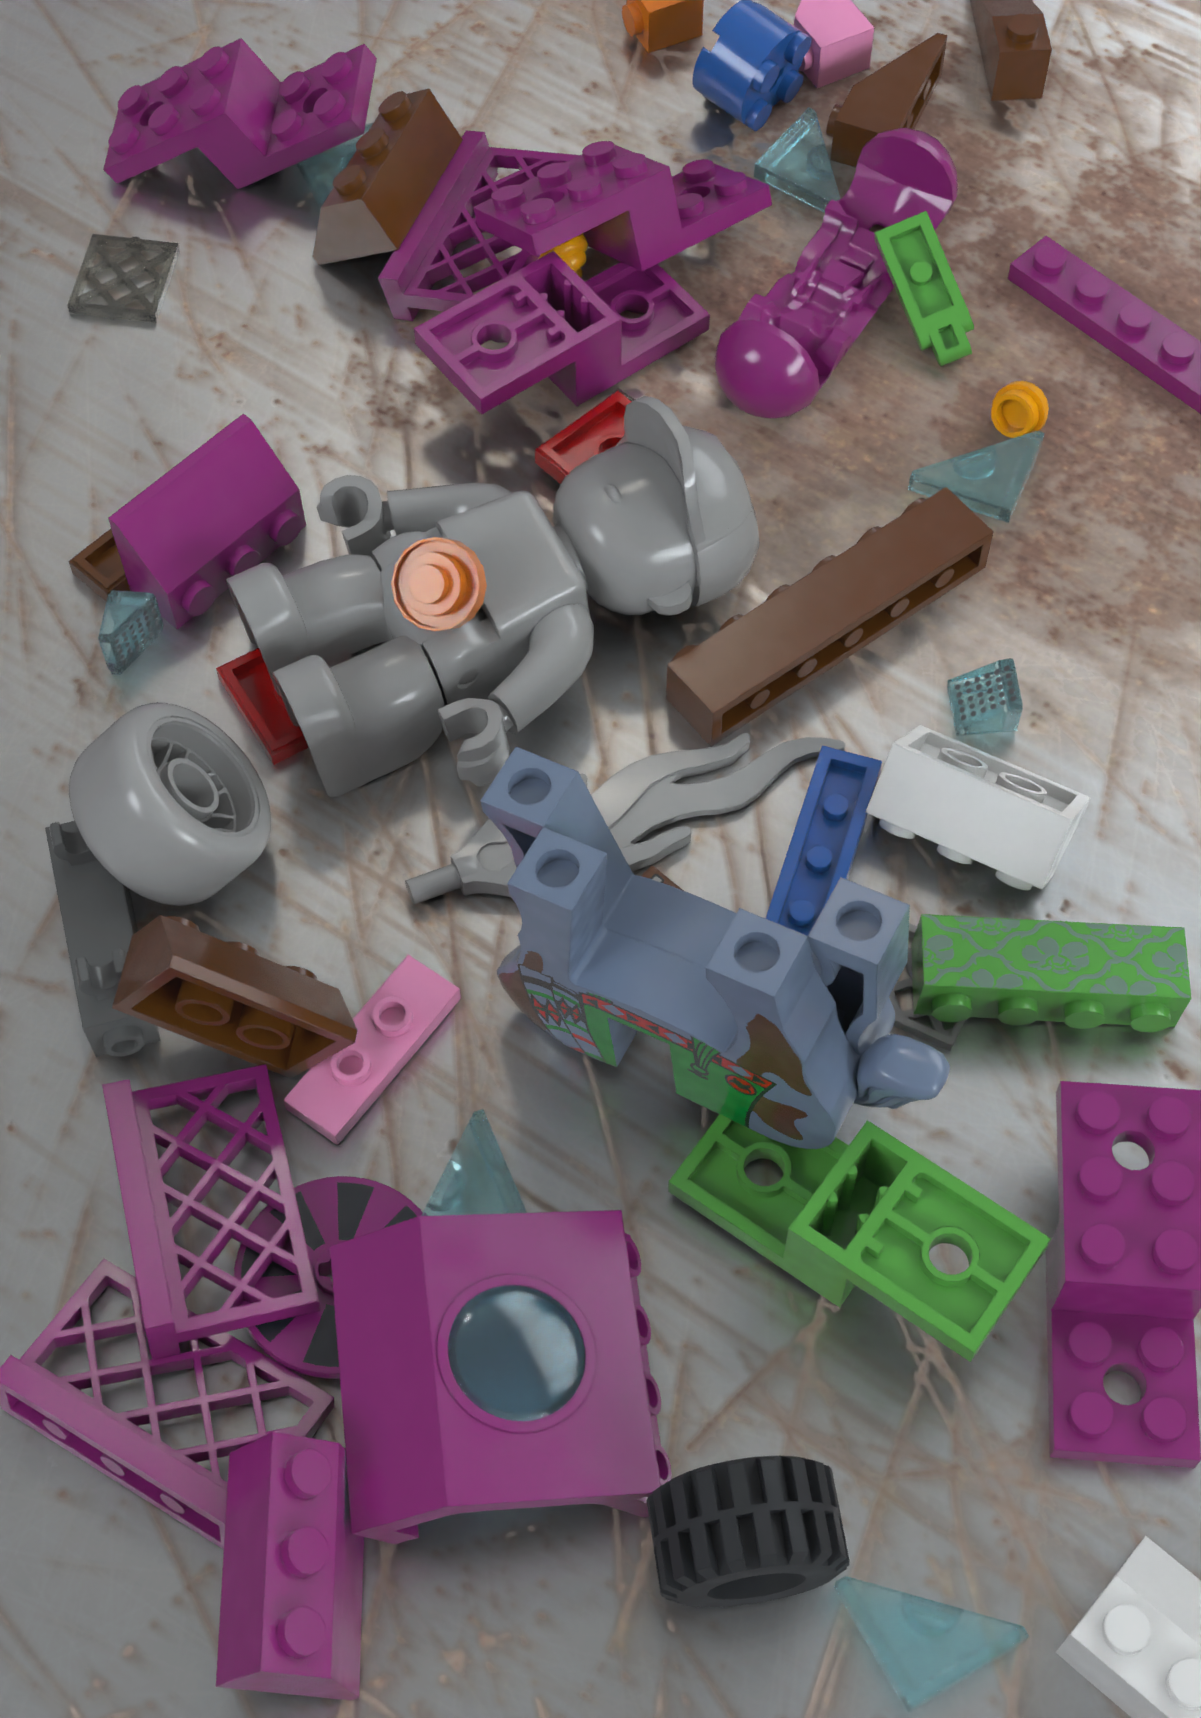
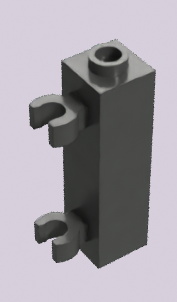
M75 821L63 824L59 822L51 823L50 827L45 828L83 1031L96 1057L106 1054L111 1056L133 1054L142 1049L144 1045L161 1041L158 1026L112 1008L131 938L138 932L130 889L113 877L95 858L81 837Z

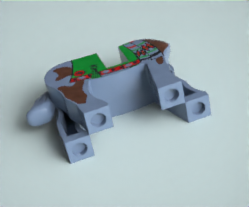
M519 747L514 748L480 802L483 813L498 827L509 843L517 867L507 885L510 896L516 903L522 919V927L517 935L520 945L505 956L497 969V975L503 989L513 1002L540 1029L562 1044L615 1067L619 1065L638 1031L665 1042L670 1047L676 1094L768 1138L805 1149H820L830 1145L834 1141L853 1103L866 1107L897 1109L910 1102L933 1099L940 1093L950 1073V1064L944 1054L934 1047L911 1037L890 1034L895 1023V1011L889 996L908 960L909 904L840 877L807 936L739 908L738 912L735 913L686 891L636 875L631 871L579 772Z

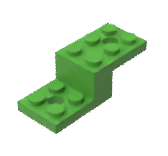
M719 1114L668 1181L669 1193L838 1307H841L856 1285L969 1362L973 1360L1047 1249L1051 1240L1047 1235L868 1120L849 1145L835 1137L834 1141L827 1147L805 1149L768 1138ZM766 1158L779 1165L783 1172V1177L776 1184L760 1186L753 1183L746 1176L744 1169L751 1161ZM938 1244H953L966 1254L969 1267L964 1272L956 1275L940 1272L931 1263L929 1258L930 1249Z

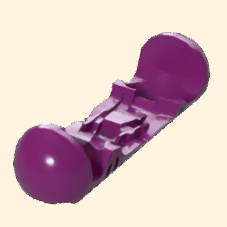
M899 128L881 132L868 141L859 156L850 188L843 198L837 201L831 199L825 207L822 225L804 247L797 261L795 271L778 279L765 297L755 294L746 304L738 321L728 326L722 332L715 352L716 375L724 394L737 408L756 417L783 418L799 412L812 403L833 370L838 366L841 359L849 351L880 305L894 288L876 245L875 233L870 231V229L875 224L889 227L927 211L933 228L936 230L955 202L958 193L956 167L948 150L936 138L923 131Z

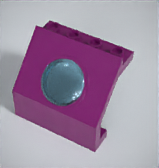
M622 1210L418 1216L330 1246L352 1534L390 1544H398L419 1538L418 1524L454 1514L577 1504H601L643 1518L649 1517L647 1498L654 1490L672 1479V1470L668 1455L661 1446L657 1414L661 1410V1395L658 1385L650 1372L647 1344L651 1340V1327L648 1316L640 1303L637 1276L641 1273V1258L637 1246L631 1239V1235L625 1233Z

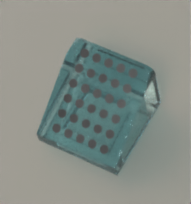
M111 590V593L108 594L98 640L111 674L121 675L162 632L164 623L154 594Z
M1013 658L996 661L948 680L947 689L956 736L1017 731L1023 703Z

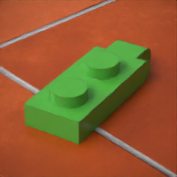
M927 211L875 232L876 245L921 351L932 348L940 367L972 354L966 333L974 330L973 321Z

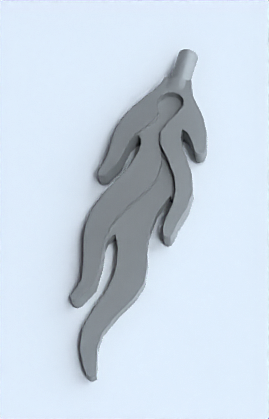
M742 733L725 745L671 751L638 760L612 775L591 796L633 872L656 863L668 854L688 845L691 841V829L688 826H683L665 831L647 841L635 844L651 831L690 817L717 815L743 809L757 799L775 779L793 764L811 757H818L822 745L844 751L846 744L841 740L815 737L786 741L728 776L693 784H674L678 779L706 774L733 765L749 750L750 735ZM580 774L587 787V775ZM488 819L468 844L460 851L451 855L450 865L405 880V884L413 904L459 888L464 896L474 893H487L511 897L507 883L517 867L506 838L498 827Z

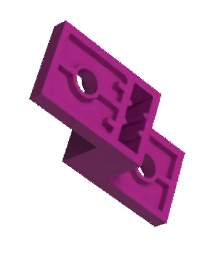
M242 38L223 47L215 46L205 52L201 58L182 67L173 66L161 77L142 86L134 85L122 94L117 105L118 112L113 132L108 140L109 148L103 170L118 184L198 147L237 189L243 188L363 135L377 58L365 44H362L345 53L337 52L331 55L325 62L304 72H294L283 82H280Z
M599 141L587 145L582 150L581 155L565 163H553L538 170L536 177L520 185H508L495 190L491 195V199L473 207L478 228L535 256L583 233L587 239L588 247L633 268L644 271L771 206L772 200L768 184L745 176L742 172H735L714 164L711 160L701 159L692 161L682 168L683 172L671 176L670 167L649 159L643 154L634 153L614 145L611 141Z
M552 251L415 327L414 337L417 347L482 415L547 377L577 407L708 331L710 314L658 264L640 271L623 262H619L584 282ZM628 310L633 313L643 312L645 315L637 319L622 317L620 313ZM489 340L497 343H508L504 348L498 350H490L481 346Z
M1060 1081L1056 1091L1059 1224L1045 1252L1049 1458L1195 1468L1201 1461L1194 1318L1201 1309V1090ZM1119 1142L1137 1144L1146 1152L1149 1166L1141 1170H1130L1123 1167L1114 1158L1112 1146ZM1120 1371L1133 1377L1140 1387V1401L1132 1405H1123L1112 1400L1104 1389V1376L1110 1372Z

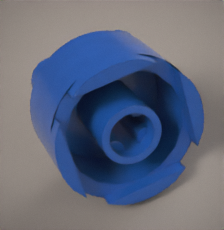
M740 0L721 17L712 30L720 36L712 51L710 52L702 47L694 67L692 83L695 90L710 102L753 131H758L768 120L772 107L780 100L789 103L799 92L804 77L798 71L803 58L811 46L812 39L762 4L752 0Z

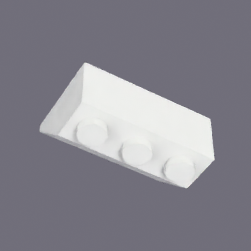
M919 725L892 744L866 813L880 818V827L891 834L907 839H913L916 834L937 843V851L948 859L962 864H972L973 860L996 869L995 876L1007 885L1021 890H1030L1032 886L1042 890L1053 877L1091 797Z
M1145 1535L1055 1653L1131 1718H1201V1581Z

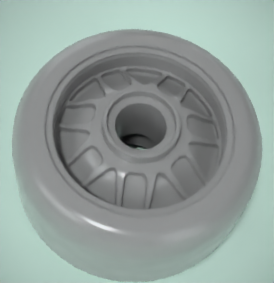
M156 702L141 705L128 711L80 754L70 775L69 800L76 826L87 847L100 864L119 882L135 893L159 903L183 906L202 902L215 895L257 860L264 851L270 836L271 811L269 800L263 783L250 760L240 747L213 722L190 709L178 705Z

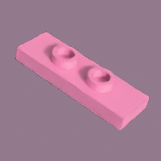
M407 955L353 1018L358 1030L355 1043L311 1067L283 1099L286 1110L338 1146L461 999L460 988L410 955Z

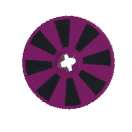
M351 1176L326 1177L294 1187L319 1298L320 1311L246 1327L254 1341L274 1360L299 1373L314 1377L340 1379L333 1285L331 1278L327 1277L332 1274L330 1246L418 1216H425L420 1208L399 1191L377 1181ZM267 1205L257 1215L247 1230L270 1242L284 1223L285 1216L280 1211ZM288 1239L282 1249L293 1255L290 1239ZM240 1244L234 1266V1277L241 1281L260 1254ZM272 1261L253 1287L271 1298L301 1292L298 1275ZM244 1300L241 1305L250 1303Z

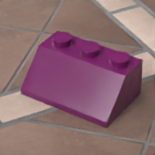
M245 414L240 415L108 518L130 591L149 607L154 603L152 609H156L155 612L177 630L194 616H199L206 612L214 600L229 589L226 582L227 578L257 566L279 547L290 544L306 526L300 489L253 421Z
M271 1432L229 1453L216 1687L351 1701L359 1698L364 1537L352 1534L346 1451L340 1443Z

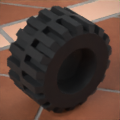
M759 1456L715 1463L688 1471L669 1480L654 1490L647 1498L660 1593L665 1599L693 1607H731L777 1600L820 1587L841 1574L850 1565L833 1472L830 1466L824 1465L822 1462L795 1456Z

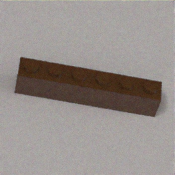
M947 487L927 499L919 498L904 510L901 516L882 528L879 526L871 528L858 540L857 544L838 556L830 555L824 558L814 567L810 574L791 586L786 584L778 587L768 596L763 604L745 615L738 614L731 617L721 626L717 633L697 646L692 644L682 648L672 658L671 662L667 664L666 699L711 747L984 569L994 531Z

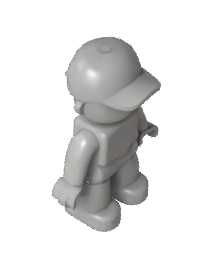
M643 396L626 405L624 414L625 434L618 444L576 466L563 479L556 493L552 510L554 527H552L536 498L530 492L522 490L512 493L497 484L468 483L387 491L388 501H381L379 490L375 484L362 476L346 475L335 478L324 485L320 493V502L316 506L320 520L348 528L343 530L342 534L349 555L319 561L284 576L273 564L262 563L227 578L226 582L247 636L252 644H258L277 694L282 697L293 725L300 726L327 795L329 797L341 796L416 760L434 744L442 729L449 742L468 734H478L473 738L463 741L457 755L458 763L456 768L460 780H470L478 787L491 784L511 754L506 732L509 731L512 734H517L547 710L583 674L592 656L594 626L590 617L587 594L600 606L625 615H641L652 611L663 615H674L682 613L690 607H696L719 598L735 588L752 568L760 545L756 512L737 461L727 452L719 439L707 431L683 426L672 409L659 399ZM390 530H395L396 536L390 538ZM444 537L460 541L475 552L484 567L487 583L484 602L475 617L460 628L445 631H431L418 628L403 617L394 602L391 586L394 565L403 551L418 540ZM376 644L375 648L357 656L359 650Z

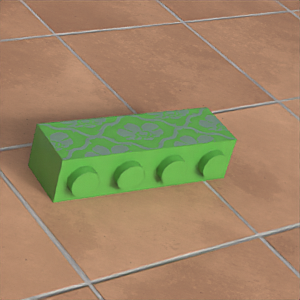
M921 914L911 944L913 1014L932 1015L935 1019L944 1022H959L969 1017L997 1018L1002 1023L1008 1025H1026L1037 1020L1065 1022L1066 1025L1078 1029L1094 1028L1101 1024L1131 1025L1133 1029L1141 1032H1156L1168 1027H1175L1191 1000L1185 927Z

